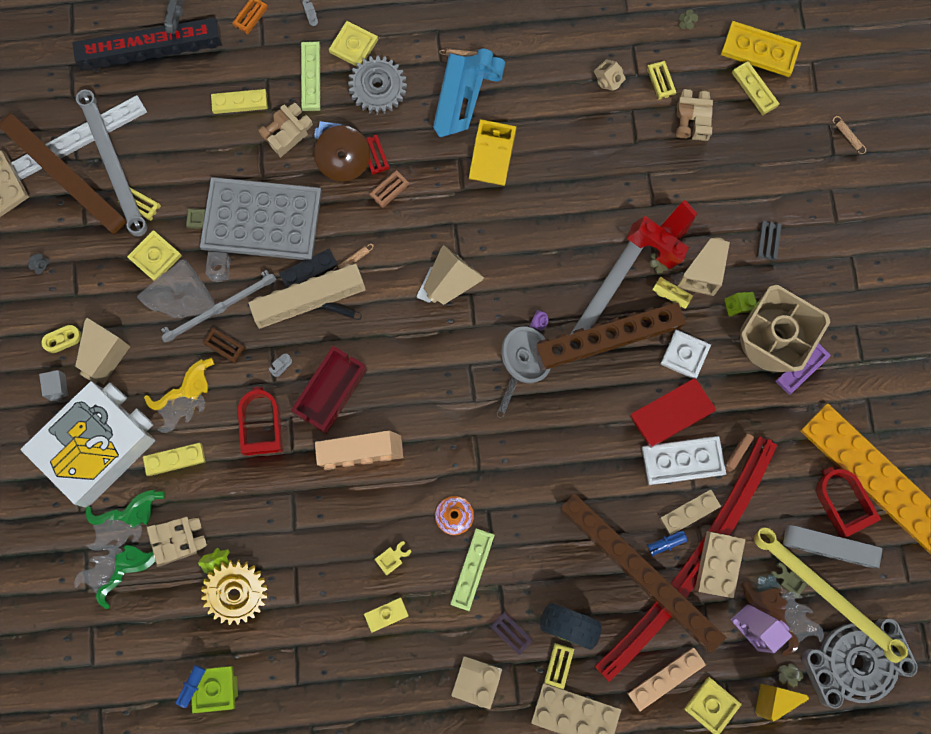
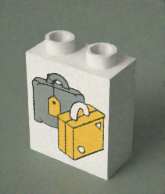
M90 381L20 450L73 504L86 508L97 500L156 441L147 432L154 424L137 408L129 414L121 406L127 397L112 383L109 382L104 388H101Z

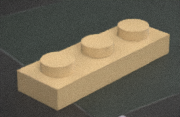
M709 490L659 519L670 536L720 508L721 505L712 490Z

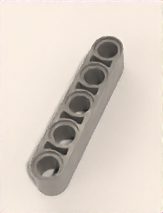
M786 525L783 546L865 567L880 568L883 549L877 546L792 525Z

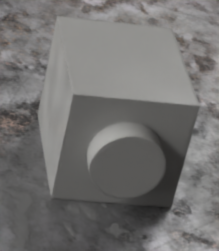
M56 370L39 374L43 397L50 401L62 400V397L68 396L66 375L63 372Z

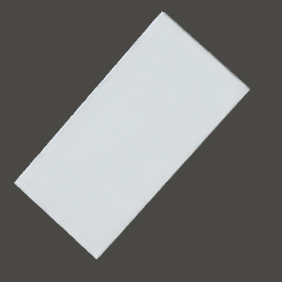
M719 436L658 444L652 448L642 446L648 486L726 475Z

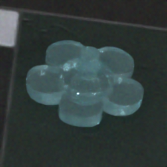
M768 575L767 580L764 576L758 578V592L770 588L780 589V584L776 582L774 575Z

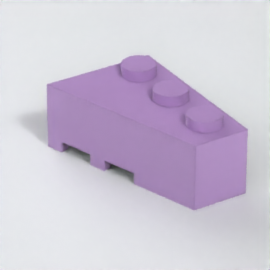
M749 604L731 619L757 651L775 653L792 637L788 632L790 630L789 627L782 620L778 621Z

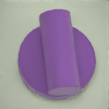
M537 310L529 327L535 330H544L548 324L547 314Z

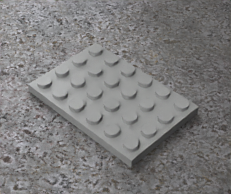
M211 177L200 248L201 250L312 260L322 190L316 187Z

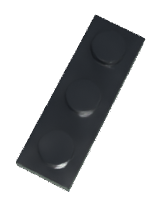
M327 249L313 256L312 260L307 259L279 273L286 288H289L292 284H300L306 282L309 278L318 277L338 267V264L330 249Z

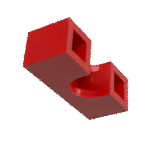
M647 216L633 223L626 237L639 248L644 246L657 248L659 252L656 260L669 269L682 263L689 249L687 245Z

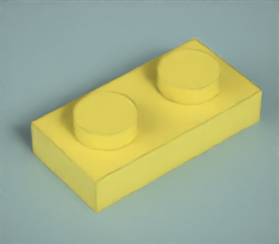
M662 277L659 278L653 288L659 296L666 297L673 303L678 302L680 307L685 309L693 295Z

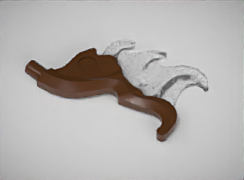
M749 581L741 583L746 599L754 608L774 616L778 621L782 620L789 627L790 630L788 632L792 637L788 640L789 647L782 651L784 656L795 652L799 643L807 636H818L819 642H822L824 638L823 629L819 624L806 617V612L813 613L812 609L795 602V598H802L799 593L789 591L780 596V589L778 588L755 592L752 590Z

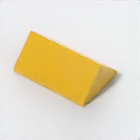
M761 684L755 713L759 717L774 722L809 700V698L804 694Z

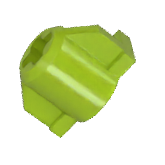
M216 548L213 553L203 555L198 564L204 573H214V567L216 566L220 569L221 562L226 566L229 565L227 556L230 552L228 549L220 551L219 548Z

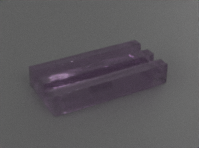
M505 612L490 626L518 655L533 642ZM504 618L527 640L525 644L502 622ZM498 624L522 646L520 649L496 627Z

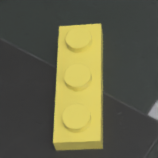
M749 61L732 71L733 76L762 116L778 107L779 102Z
M266 89L211 94L212 111L214 114L268 109Z
M202 443L143 456L147 476L206 462Z

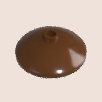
M338 125L327 129L319 136L315 144L314 157L318 168L326 177L335 181L345 182L359 177L365 171L369 163L370 149L365 137L358 130L349 126ZM339 151H343L345 153L344 158H340L338 156Z

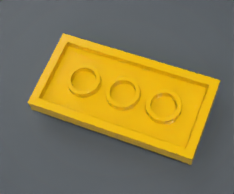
M732 21L721 55L744 63L749 61L753 66L790 77L801 42Z

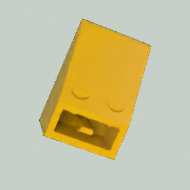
M480 119L469 179L505 186L516 136V126Z

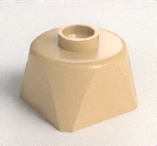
M773 285L767 289L742 325L740 330L741 346L747 358L764 370L773 372L800 371L804 369L829 326L830 318L827 313L781 286Z

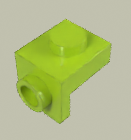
M736 293L725 298L728 315L734 316L739 313H750L756 305L754 293Z

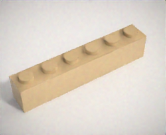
M348 264L342 269L328 271L323 276L309 278L306 282L300 284H292L284 290H276L270 295L256 297L248 303L254 321L260 329L316 309L323 304L335 302L363 292L366 289L357 264Z

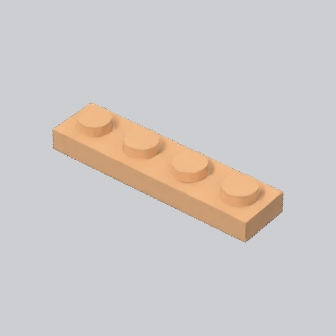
M692 647L627 694L638 711H642L706 664L696 649Z

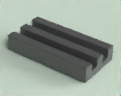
M767 221L761 223L757 258L777 260L782 224L767 223ZM766 228H769L766 254H763ZM773 229H775L773 252L771 256L770 251L772 244Z

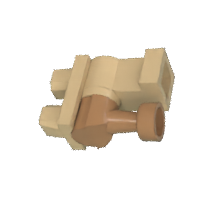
M684 89L677 103L676 115L680 119V127L676 129L677 137L688 138L691 136L688 122L693 120L692 139L703 141L710 139L712 135L713 100H710V92L702 91L699 92L698 98H692L691 90Z
M296 103L289 107H286L284 104L280 107L281 110L275 112L274 121L267 128L262 126L258 129L260 135L265 141H268L271 148L280 158L301 141L302 138H305L308 135L307 130L313 125L307 115L303 116L300 120L296 118L302 113V110ZM276 130H281L275 136L271 135Z

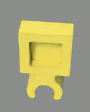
M404 541L397 545V550L393 551L390 547L375 559L386 575H389L403 564L400 560L401 557H407L411 554V550H408L406 553L401 551V547L405 545Z

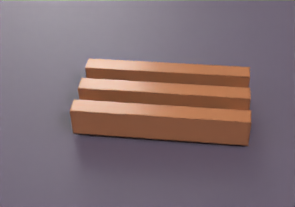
M396 170L370 193V197L381 208H384L409 186V182ZM396 177L399 178V179H398L397 181H395L392 185H390L381 195H379L378 197L376 196V195H377L380 191H382L388 184H390Z
M746 434L741 438L726 462L725 470L731 472L735 469L754 439L752 435Z

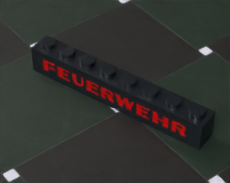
M216 17L180 23L175 34L166 33L165 26L72 42L75 63L80 70L109 67L114 64H127L131 61H144L154 57L162 58L166 55H179L183 52H197L201 49H214L218 46H223L220 26Z

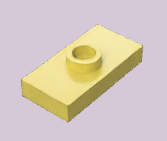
M402 598L364 614L371 633L409 616Z

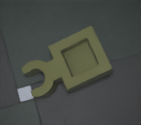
M777 563L776 566L781 569V572L777 574L771 571V576L780 578L782 582L779 585L795 598H798L807 586V583L791 569L787 572L784 564Z

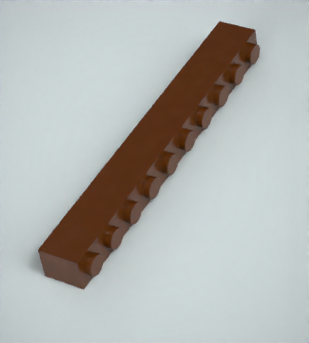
M576 494L561 507V512L709 654L713 653L727 638Z

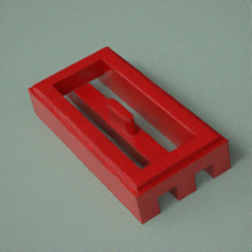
M377 134L372 138L368 137L366 141L370 146L378 167L374 169L369 158L368 165L372 175L388 170L389 165ZM373 142H376L377 148L384 163L383 167H381L375 148L373 146Z

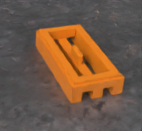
M249 0L232 22L233 26L249 34L267 10V4L261 0ZM246 14H247V17L245 18V20L242 22V24H240V22L243 20V18H244V17L246 16Z

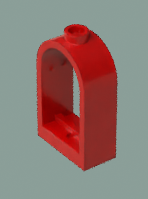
M253 387L252 391L242 397L238 405L241 454L250 456L283 452L279 404L271 394L264 391L263 387ZM256 398H267L271 400L273 405L275 440L248 443L246 408Z
M833 466L822 471L823 476L819 479L816 486L817 497L839 537H848L881 520L855 474L845 469L834 470ZM831 476H840L849 483L866 514L846 524L843 523L827 494L826 485Z

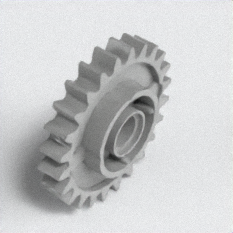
M377 55L376 60H373L370 56L369 61L363 59V64L357 63L358 69L352 68L353 74L349 75L351 81L348 82V86L352 87L349 89V94H353L352 100H357L356 106L362 104L363 111L368 108L369 113L375 110L376 115H378L379 110H382L385 114L386 109L392 112V106L398 107L397 101H403L402 96L406 94V91L403 89L407 88V84L403 83L406 81V77L402 76L403 70H398L399 64L393 66V60L387 62L386 57L380 60L379 55ZM379 82L382 84V86L380 88H376L373 86V84Z

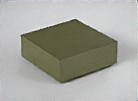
M188 209L186 227L203 229L206 209Z

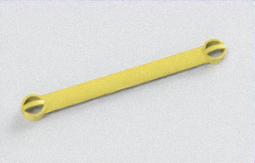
M761 528L755 534L754 542L759 548L769 550L884 650L888 660L898 663L907 657L908 649L902 641L893 640L777 541L776 535L771 529ZM760 534L766 535L769 538L770 543L764 542L761 539ZM891 645L899 650L901 656H897L892 652Z

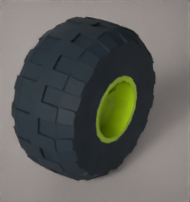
M553 603L545 607L539 623L541 631L592 650L597 645L602 632L601 622Z

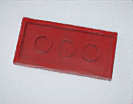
M696 378L630 414V417L649 447L652 448L714 413L717 409Z

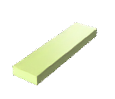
M301 42L302 111H320V42Z
M479 529L475 530L450 605L470 611L494 534Z

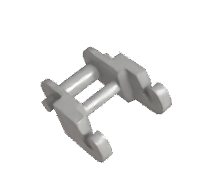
M303 0L302 3L309 24L316 26L318 20L313 4L309 2L310 0Z
M288 354L281 355L272 363L275 370L270 367L269 371L273 376L279 377L291 365L292 359Z

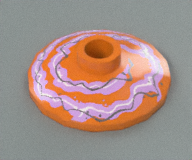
M451 496L442 500L435 512V520L438 527L444 533L450 535H460L466 532L472 526L474 512L470 503L458 496ZM453 511L458 513V517L456 519H453L451 517V513Z

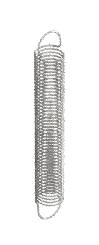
M513 376L511 377V379H512L511 393L514 392V390H515V389L513 388ZM514 378V386H515V387H516V384H517V382H518V381L516 380V378ZM510 380V383H509V385H508V386H509V395H508V401H509V402H510V399H511V397H512V396L510 395V384H511V380ZM507 388V390H506V392H505V393H506V401H505V407H506V409H507V406H508V404H509V403L507 402V392H508V388ZM504 395V397H503V399H502V401H503L502 412L505 414L506 411H505V408H504V400H505V395Z

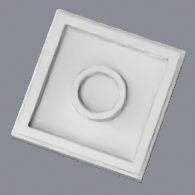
M676 329L660 364L692 379H697L711 345Z

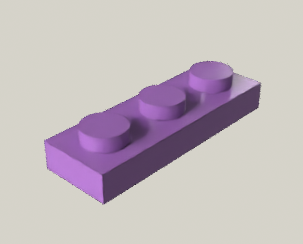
M818 343L803 370L785 372L775 382L790 395L831 355Z

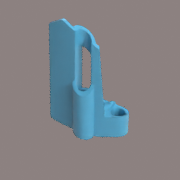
M479 49L477 55L468 57L449 54L433 125L439 137L467 130L483 79L495 82L502 80L505 61L501 58L493 57L492 51ZM465 97L468 99L465 117L459 120L463 98Z

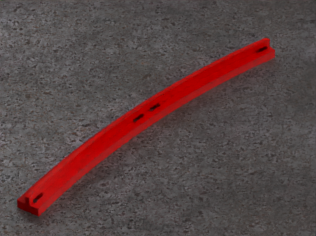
M760 436L757 438L734 487L708 529L709 532L730 536L756 491L774 454L777 444L773 443L772 440H766ZM762 444H764V448H763L762 452L759 453V451H760V449H761V447H762ZM706 534L670 583L685 598L696 586L698 576L696 572L699 570L701 558L699 559L698 557L703 552ZM694 565L692 571L689 573V575H687L690 568ZM655 602L633 628L595 665V668L610 682L646 646L671 616ZM612 661V663L608 667H606L604 670L602 669L606 664Z

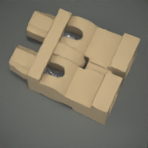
M185 517L147 527L157 567L194 555L198 550L207 546L204 536L194 539L192 536L193 531L201 529L199 518L188 520Z

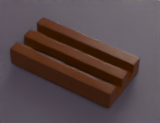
M214 327L203 341L204 345L235 364L238 357L240 358L242 355V351L246 349L245 346ZM214 333L239 349L236 351L213 337ZM212 340L213 342L217 343L218 345L233 353L234 356H230L229 354L225 353L224 351L209 343V341Z

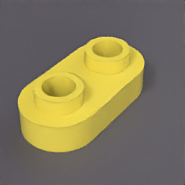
M67 325L46 334L42 339V347L50 353H57L77 344L81 339V332L75 326ZM74 333V337L70 339L69 336ZM56 341V345L52 347V343Z

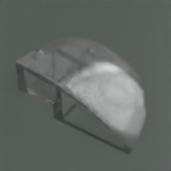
M186 259L179 261L168 272L163 273L137 296L142 303L153 311H160L168 314L169 317L175 318L197 316L216 305L206 286Z

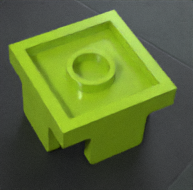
M233 666L206 668V672L198 685L199 689L195 691L192 697V713L235 709L238 685L237 676H234Z

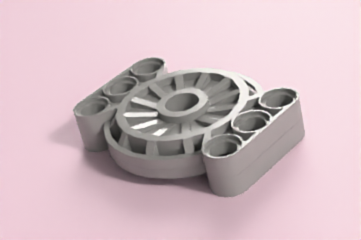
M879 619L875 622V625L884 631V624L887 623L890 629L886 634L893 640H900L906 645L908 655L898 663L888 660L884 650L863 631H858L857 626L853 623L834 629L825 638L820 650L807 649L803 652L802 662L816 694L824 706L839 708L843 704L844 699L856 703L878 701L893 689L898 675L911 677L916 674L918 669L917 663L895 620ZM847 628H848V631L839 633V632L843 631L844 629H847ZM891 645L892 652L897 656H901L899 650L895 653ZM813 653L817 656L815 664H812L810 661V656ZM857 655L861 656L864 662L860 670L852 667ZM903 662H906L908 666L905 672L902 670ZM821 673H824L826 676V680L823 684H821L819 681V675ZM832 692L835 698L832 703H829L828 695ZM853 695H859L862 699H854L851 697Z

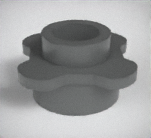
M41 253L31 256L28 261L29 269L35 270L36 274H41L49 263V259L43 258Z

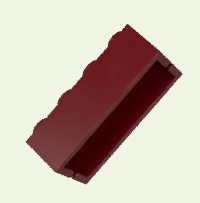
M332 346L290 411L308 424L310 423L313 427L327 434L367 372L366 365L352 356L349 358L347 353Z

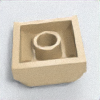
M464 656L451 696L479 707L490 709L502 669Z

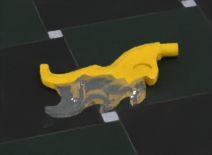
M213 358L204 361L201 359L193 364L186 372L180 389H172L156 402H153L148 395L144 397L148 407L152 410H157L164 419V426L159 428L158 431L162 433L171 432L183 416H186L185 422L188 423L192 419L196 406H199V412L202 413L206 402L201 394L203 392L208 393V383L204 374L207 367L215 365Z

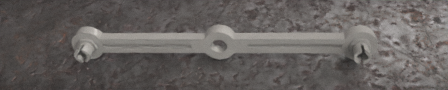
M265 270L261 273L264 277L261 281L214 305L208 311L172 331H169L168 327L162 328L161 330L164 334L161 338L163 342H169L209 317L224 312L230 305L260 288L272 284L276 277Z

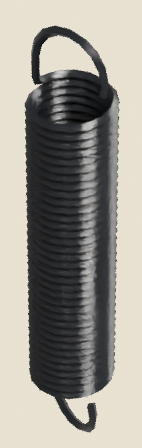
M329 302L321 307L356 319L354 318L355 310Z

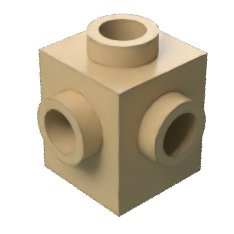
M605 60L594 70L598 84L603 89L614 91L626 80L622 67L616 61Z

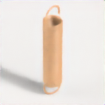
M447 49L446 54H443L449 57L450 53L468 57L477 55V52Z
M841 119L836 126L845 135L847 140L856 150L862 146L865 148Z
M364 246L338 264L339 269H342L345 265L354 264L370 253V250Z

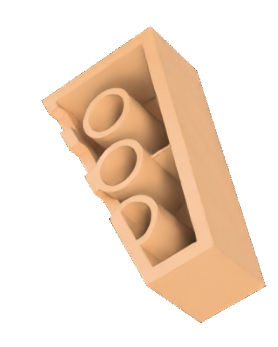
M392 431L315 442L317 466L324 467V470L336 469V466L339 465L351 467L357 463L371 464L375 461L383 462L403 458L401 435Z

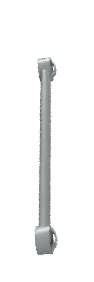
M81 90L76 95V101L83 110L127 220V229L134 236H142L147 231V223L141 217L97 108L96 97L90 90ZM87 95L92 96L91 102L89 101ZM83 97L87 104L80 103ZM138 221H142V222H143V227H142V229H141V227H140ZM133 222L138 231L131 230Z
M631 241L628 243L573 331L584 328V330L591 329V326L596 323L643 248H639ZM570 342L572 348L578 349L576 343Z

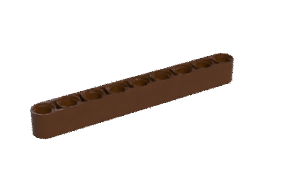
M11 112L0 121V129L113 235L127 223L117 211Z

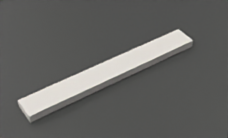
M136 95L101 114V118L107 133H110L147 113ZM86 122L45 145L61 159L95 140ZM28 154L11 162L20 180L42 169Z

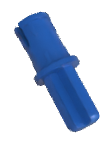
M680 531L668 537L663 536V539L648 544L647 547L650 549L649 552L653 557L663 551H671V548L687 542V536L684 531Z
M194 665L187 681L183 682L184 687L176 700L177 705L183 708L188 706L195 691L199 689L198 685L206 672L204 668Z

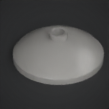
M518 327L513 329L504 338L501 349L502 359L508 372L514 378L524 383L541 381L550 372V369L540 371L533 349L537 342L544 340L545 337L533 328Z

